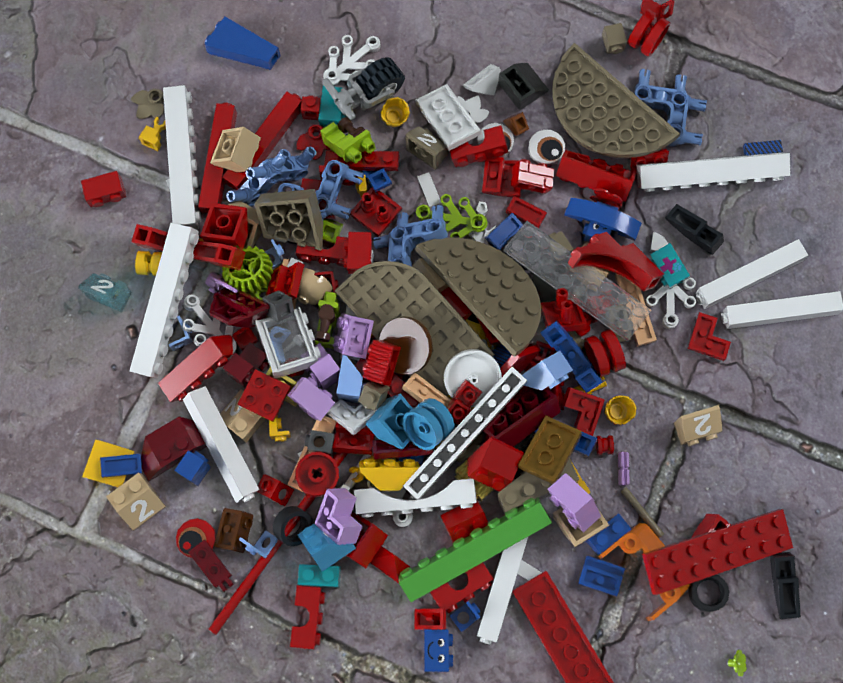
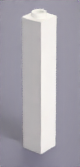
M798 239L700 287L696 292V300L699 305L707 309L804 261L808 254Z
M838 291L726 306L723 310L721 320L725 324L726 329L832 316L838 315L843 311L841 292Z
M206 386L189 392L183 401L235 502L243 500L245 503L255 498L254 494L259 488Z
M528 537L502 551L477 632L480 642L489 645L492 642H497Z

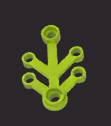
M449 194L441 196L442 205L447 207L451 213H443L444 221L449 222L446 224L447 232L460 224L467 225L459 232H453L450 237L459 236V238H463L473 231L479 233L487 228L488 221L486 217L482 214H476L467 197H462L459 200L460 208L469 215V217H463L453 204ZM445 198L450 199L447 203L443 202ZM463 201L468 202L465 206L461 205ZM420 205L417 207L416 215L419 220L432 219V211L429 206ZM423 212H427V216L422 217L421 214ZM476 222L482 223L480 226L475 225Z

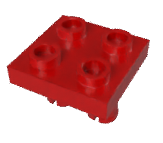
M371 187L368 192L362 195V199L352 209L350 216L380 237L397 217V214L402 211V207L380 190L375 192Z
M560 288L556 291V301L541 303V314L546 327L557 321L567 332L587 330V322L578 299L568 300L567 289Z
M255 369L237 405L274 422L291 386Z

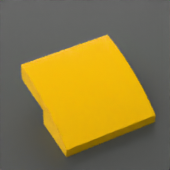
M95 439L82 477L118 488L124 483L126 475L102 478L100 457L131 455L135 451Z

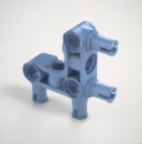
M641 69L634 94L650 108L664 110L668 115L667 123L680 133V137L668 146L675 147L677 145H684V143L700 146L703 134L687 132L685 130L687 111L690 109L705 112L707 100L694 99L687 95L685 90L686 75H683L682 79L681 74L676 75L675 87L670 89L650 86L651 71L646 70L645 73V69ZM674 100H679L682 104H678Z
M307 147L301 155L291 156L289 151L281 149L274 158L264 160L258 167H249L246 170L248 179L239 190H230L226 195L229 202L241 201L249 206H254L260 195L267 193L279 181H297L304 178L308 174L309 162L317 154L316 150L313 147Z
M331 160L327 163L322 173L323 179L319 190H316L318 204L322 200L327 202L326 208L320 210L322 220L332 214L348 220L349 215L342 212L350 214L351 209L336 204V199L343 180L347 179L360 185L362 180L356 178V176L363 178L364 173L352 170L347 164L337 160ZM334 165L340 166V171L337 174L332 173ZM283 183L278 188V192H285L289 187H291L292 191L304 190L303 187L290 183Z
M437 205L436 211V206H433L432 219L409 224V215L402 212L401 216L398 213L397 226L388 235L374 237L373 244L375 249L389 247L388 261L399 262L412 267L411 251L417 244L432 239L448 237L446 223L443 219L444 207Z

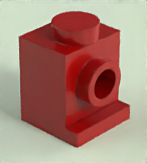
M313 95L302 96L300 110L303 119H319L321 98Z

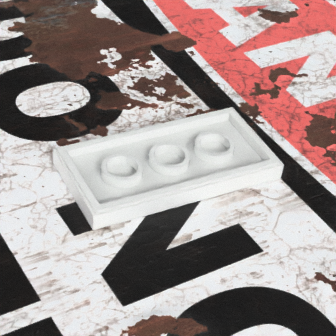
M447 84L415 100L416 105L448 151L481 135L480 128Z

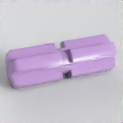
M628 452L618 453V468H620L618 470V484L621 486H627L630 483Z

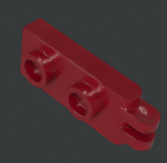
M205 539L188 551L215 588L219 586L225 592L227 590L223 584L225 581L230 587L234 585L230 580L232 574Z

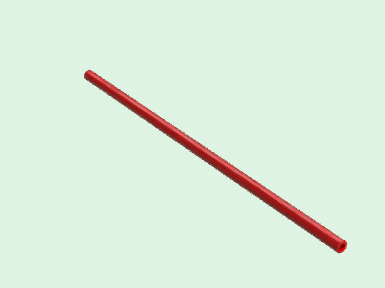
M394 373L401 380L405 376V374ZM337 452L334 455L333 459L338 467L348 453ZM306 494L297 507L306 512L316 497ZM300 516L293 517L287 523L285 536L291 533L301 519ZM279 539L266 558L260 557L211 624L209 630L217 635L281 547L283 542Z

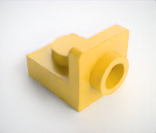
M278 415L274 422L269 420L271 439H275V442L287 441V438H291L290 431H279V429H282V419L278 418Z

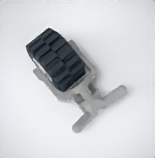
M385 57L350 75L347 81L348 90L343 88L338 93L327 78L323 80V85L343 115L353 120L355 119V113L352 110L357 106H360L364 111L366 108H371L393 98L403 85L405 75L392 58Z

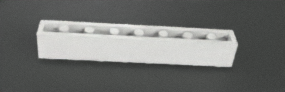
M185 85L164 87L172 221L175 224L199 229L198 223L201 222L200 211H197L199 194H196V188L199 185L197 176L195 177L194 173L197 170L196 159H193L196 147L195 143L192 142V136H195L190 121L193 119L192 108H189V103H192L191 92L187 91Z
M781 152L637 165L638 188L643 189L644 192L655 191L656 187H662V190H671L673 186L679 185L680 188H692V184L706 187L710 186V183L717 182V185H728L729 181H736L737 184L747 183V179H754V182L766 181L765 178L772 177V180H784V176H790V153Z
M170 223L130 372L158 378L162 373L163 359L168 352V341L173 334L174 319L178 316L179 301L184 294V283L189 276V265L194 258V247L199 240V231L192 227Z
M511 367L403 487L417 500L421 499L527 383V380Z

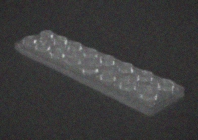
M528 221L524 223L504 247L503 251L553 288L556 290L560 288L567 289L568 298L626 341L630 340L652 311L591 266L572 268L568 264L572 252Z

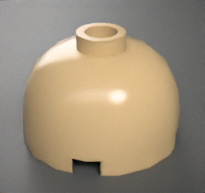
M307 268L303 269L298 300L304 305H318L319 300H324L325 292H331L333 288L325 277L321 275L319 278L314 275V270Z

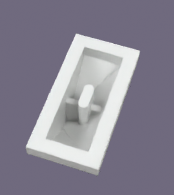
M490 64L463 84V86L473 92L495 96L501 70L499 67Z

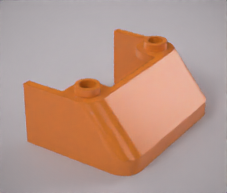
M639 523L598 555L597 558L599 560L617 546L627 554H634L640 549L643 553L665 547V545L647 524ZM691 583L661 593L660 597L664 603L649 614L646 619L648 621L655 620L687 591Z

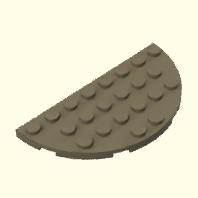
M574 43L563 55L553 79V103L562 127L581 146L609 157L631 158L654 153L680 137V133L578 45Z
M449 237L432 239L416 245L415 251L514 357L530 344L539 327L541 303L533 281L517 262L500 250L472 239Z

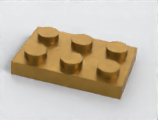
M545 416L518 465L519 469L554 484L577 445L582 431Z

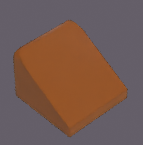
M523 112L503 120L504 124L515 136L529 130Z

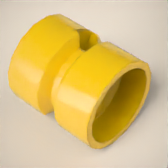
M139 250L135 259L136 274L148 276L152 273L153 276H156L162 252L151 254L150 251Z

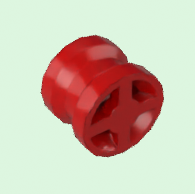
M596 436L597 455H602L603 453L613 455V436Z

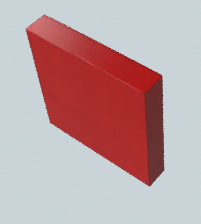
M534 345L525 348L515 357L512 355L500 368L502 377L511 367L521 373L541 349Z

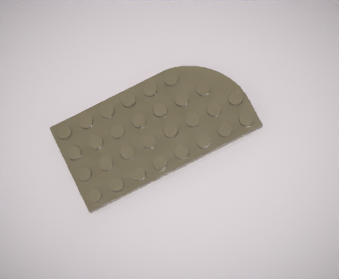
M393 261L371 263L355 271L335 290L357 317L374 321L371 333L377 340H379L384 326L393 319L411 317L420 321L430 333L433 349L428 364L422 370L415 373L445 396H448L449 393L444 383V372L448 362L456 354L464 350L477 349L488 353L492 357L495 355L429 279L414 267Z

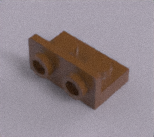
M224 508L214 547L244 553L247 545L239 539L241 537L248 542L250 528L253 524V514Z

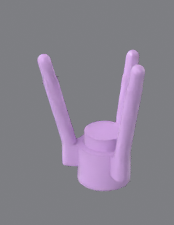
M212 272L206 279L205 284L210 287L209 291L213 294L217 290H222L223 287L235 293L238 292L237 289L224 282L222 274L218 275Z

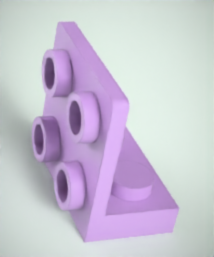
M342 313L341 317L339 316L337 320L338 332L334 336V350L343 355L366 359L374 321Z

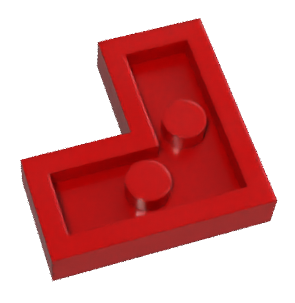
M699 312L687 349L725 361L731 342L713 336L718 318Z
M568 387L562 406L579 411L573 428L593 436L605 399Z

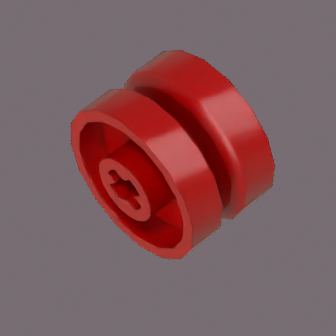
M650 9L642 15L627 41V44L634 49L641 46V53L647 57H650L655 52L671 25V22L663 17L656 22L657 14Z
M611 329L601 332L599 338L592 335L584 339L587 358L600 378L608 376L610 369L618 372L626 368L622 347Z
M311 452L304 455L298 462L295 469V479L299 488L305 494L312 497H323L327 489H334L339 479V468L336 461L330 455L323 452ZM314 472H320L321 477L314 478Z

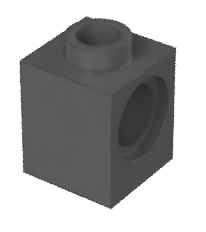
M278 290L262 297L263 301L270 306L267 316L277 322L295 315L292 298Z
M311 430L310 435H306L305 446L308 447V452H323L332 456L335 434ZM317 438L325 440L322 447L314 445V441Z

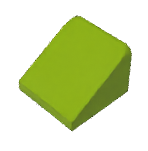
M328 218L324 219L323 240L335 244L336 236L340 235L343 224Z

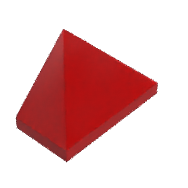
M382 546L370 562L397 583H399L400 573L410 567Z
M446 608L415 609L414 630H446Z

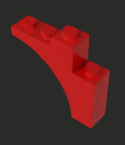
M608 232L595 234L591 237L589 244L581 248H575L568 261L572 268L593 266L610 270L630 280L643 292L654 288L664 275L634 243L620 246Z

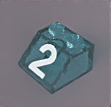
M93 273L78 287L88 299L119 312L123 311L132 293L126 283L119 280L117 283L111 281L109 276L102 273L100 276Z

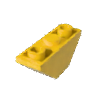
M365 459L363 462H359L360 472L379 491H400L403 485L420 468L419 462L414 459H405L403 461L385 459L383 462Z

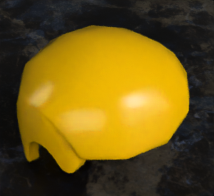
M398 97L388 99L381 109L382 121L387 126L394 128L402 126L410 114L406 101Z
M623 395L612 397L604 408L607 419L614 425L627 424L635 418L637 409L634 401L628 396Z

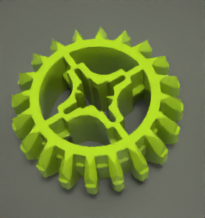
M248 246L247 249L243 248L245 257L241 270L222 267V277L225 283L237 289L238 292L240 290L245 293L251 291L254 294L255 289L261 291V286H267L266 281L271 280L270 275L273 273V263L263 249L259 250L257 246L252 249V247Z

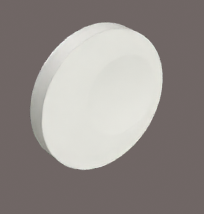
M477 349L464 350L456 354L448 362L444 372L445 387L451 398H453L465 379L482 391V394L471 407H475L502 378L501 370L496 360L488 353Z

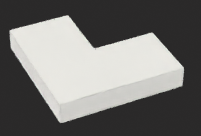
M340 399L330 408L327 414L352 435H355L366 426V422L378 409L375 411L369 410L363 404L353 409Z

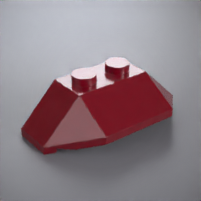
M224 288L214 293L209 314L229 326L249 328L256 326V320L266 318L270 306L268 303L241 290L235 293Z
M179 416L145 436L141 453V466L148 481L153 480L179 464L187 451L194 453L207 447L194 420Z

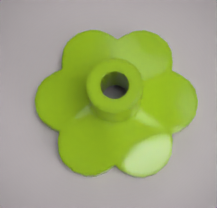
M737 650L734 659H728V666L734 667L735 672L740 677L744 675L747 668L745 663L746 656L742 653V650Z

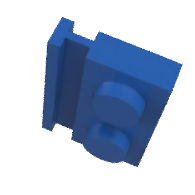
M586 556L578 584L617 597L625 568Z

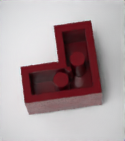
M249 342L240 355L236 353L232 355L223 369L229 377L246 388L254 370L264 372L270 364L268 363L266 353Z

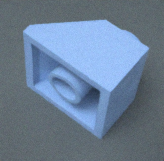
M558 351L522 374L527 380L524 386L543 390L546 387L552 389L568 379L567 374L573 369L561 351Z
M342 355L336 394L338 399H342L344 402L359 403V397L366 383H364L362 375L346 355Z

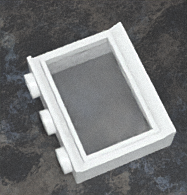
M300 307L294 310L295 315L280 322L271 317L255 321L256 329L260 334L261 343L264 346L266 357L275 379L308 369L318 361V358H321L318 346L314 347L312 342L315 340L312 329L308 330L306 325L309 323L305 312L302 313Z

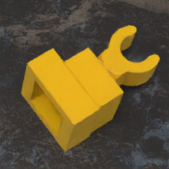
M158 117L154 119L153 128L146 125L139 135L142 145L159 151L162 146L160 143V132L166 129L165 121L162 125H158L160 122Z

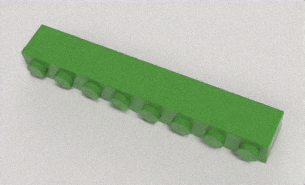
M539 497L535 499L530 498L518 509L512 508L507 511L504 517L491 520L488 526L473 530L470 536L465 539H457L451 547L447 549L445 547L441 548L435 553V556L420 560L418 565L412 569L411 567L404 569L400 573L401 575H399V584L410 602H413L552 523L551 518Z

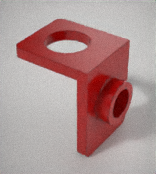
M642 0L640 13L644 14L650 9L657 14L656 21L662 17L667 19L672 16L675 0H669L662 5L653 0ZM669 6L668 12L664 14L665 9Z
M333 271L317 272L314 274L317 277L322 275L329 280L333 288L331 292L336 293L338 280H334Z
M264 474L258 484L259 490L257 492L282 506H286L294 489ZM282 489H286V496L283 499H279V492Z

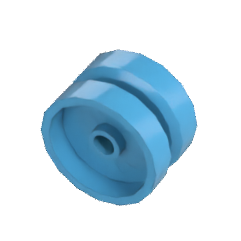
M428 398L405 414L403 417V427L414 445L423 450H432L454 431V421L449 410L441 402Z

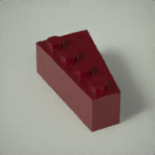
M528 386L525 389L522 388L517 393L518 397L505 406L506 410L502 414L499 413L483 430L486 441L492 436L514 447L536 431L545 416L553 418L561 412L557 396L547 388L543 390Z

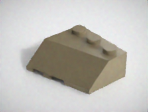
M315 189L264 193L260 195L254 204L264 238L285 243L287 241L298 243L299 246L305 247L307 245L315 247L317 250H322L323 220Z

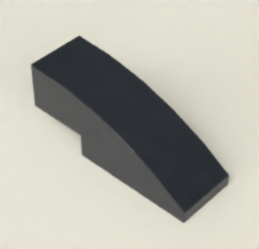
M678 204L665 217L681 234L711 255L724 242L722 233L708 226L706 220Z
M790 552L771 555L772 580L779 618H801L799 579L796 576L795 556Z

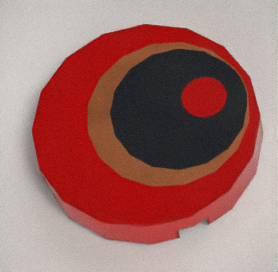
M198 518L190 519L178 529L176 535L177 547L186 557L192 558L188 551L204 539L214 549L216 532L207 521Z

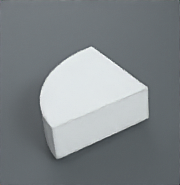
M653 232L649 252L659 250L666 246L668 242L662 235Z

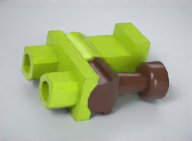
M347 117L342 118L338 125L332 122L320 130L323 143L343 158L346 163L352 161L356 164L361 160L362 152L372 153L376 149L370 132L363 127L354 128L352 121Z
M325 292L324 300H319L318 303L320 311H318L319 322L315 333V345L321 343L323 348L334 349L335 339L332 337L333 329L337 326V318L341 314L337 293Z

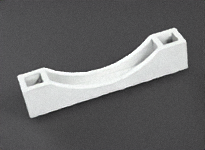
M474 479L454 480L438 494L419 500L395 498L379 491L377 488L354 490V496L357 498L355 502L356 514H361L362 517H373L374 512H381V516L393 515V511L401 510V514L413 513V509L421 508V512L433 511V507L441 506V510L453 509V505L461 504V508L473 507V503H477Z

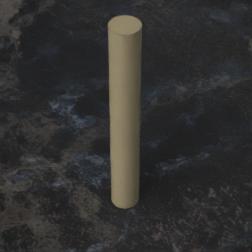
M627 487L620 492L657 537L663 536V531Z

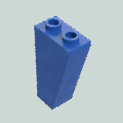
M225 16L216 24L215 30L211 35L207 36L204 44L207 53L269 70L272 69L281 56L277 46Z

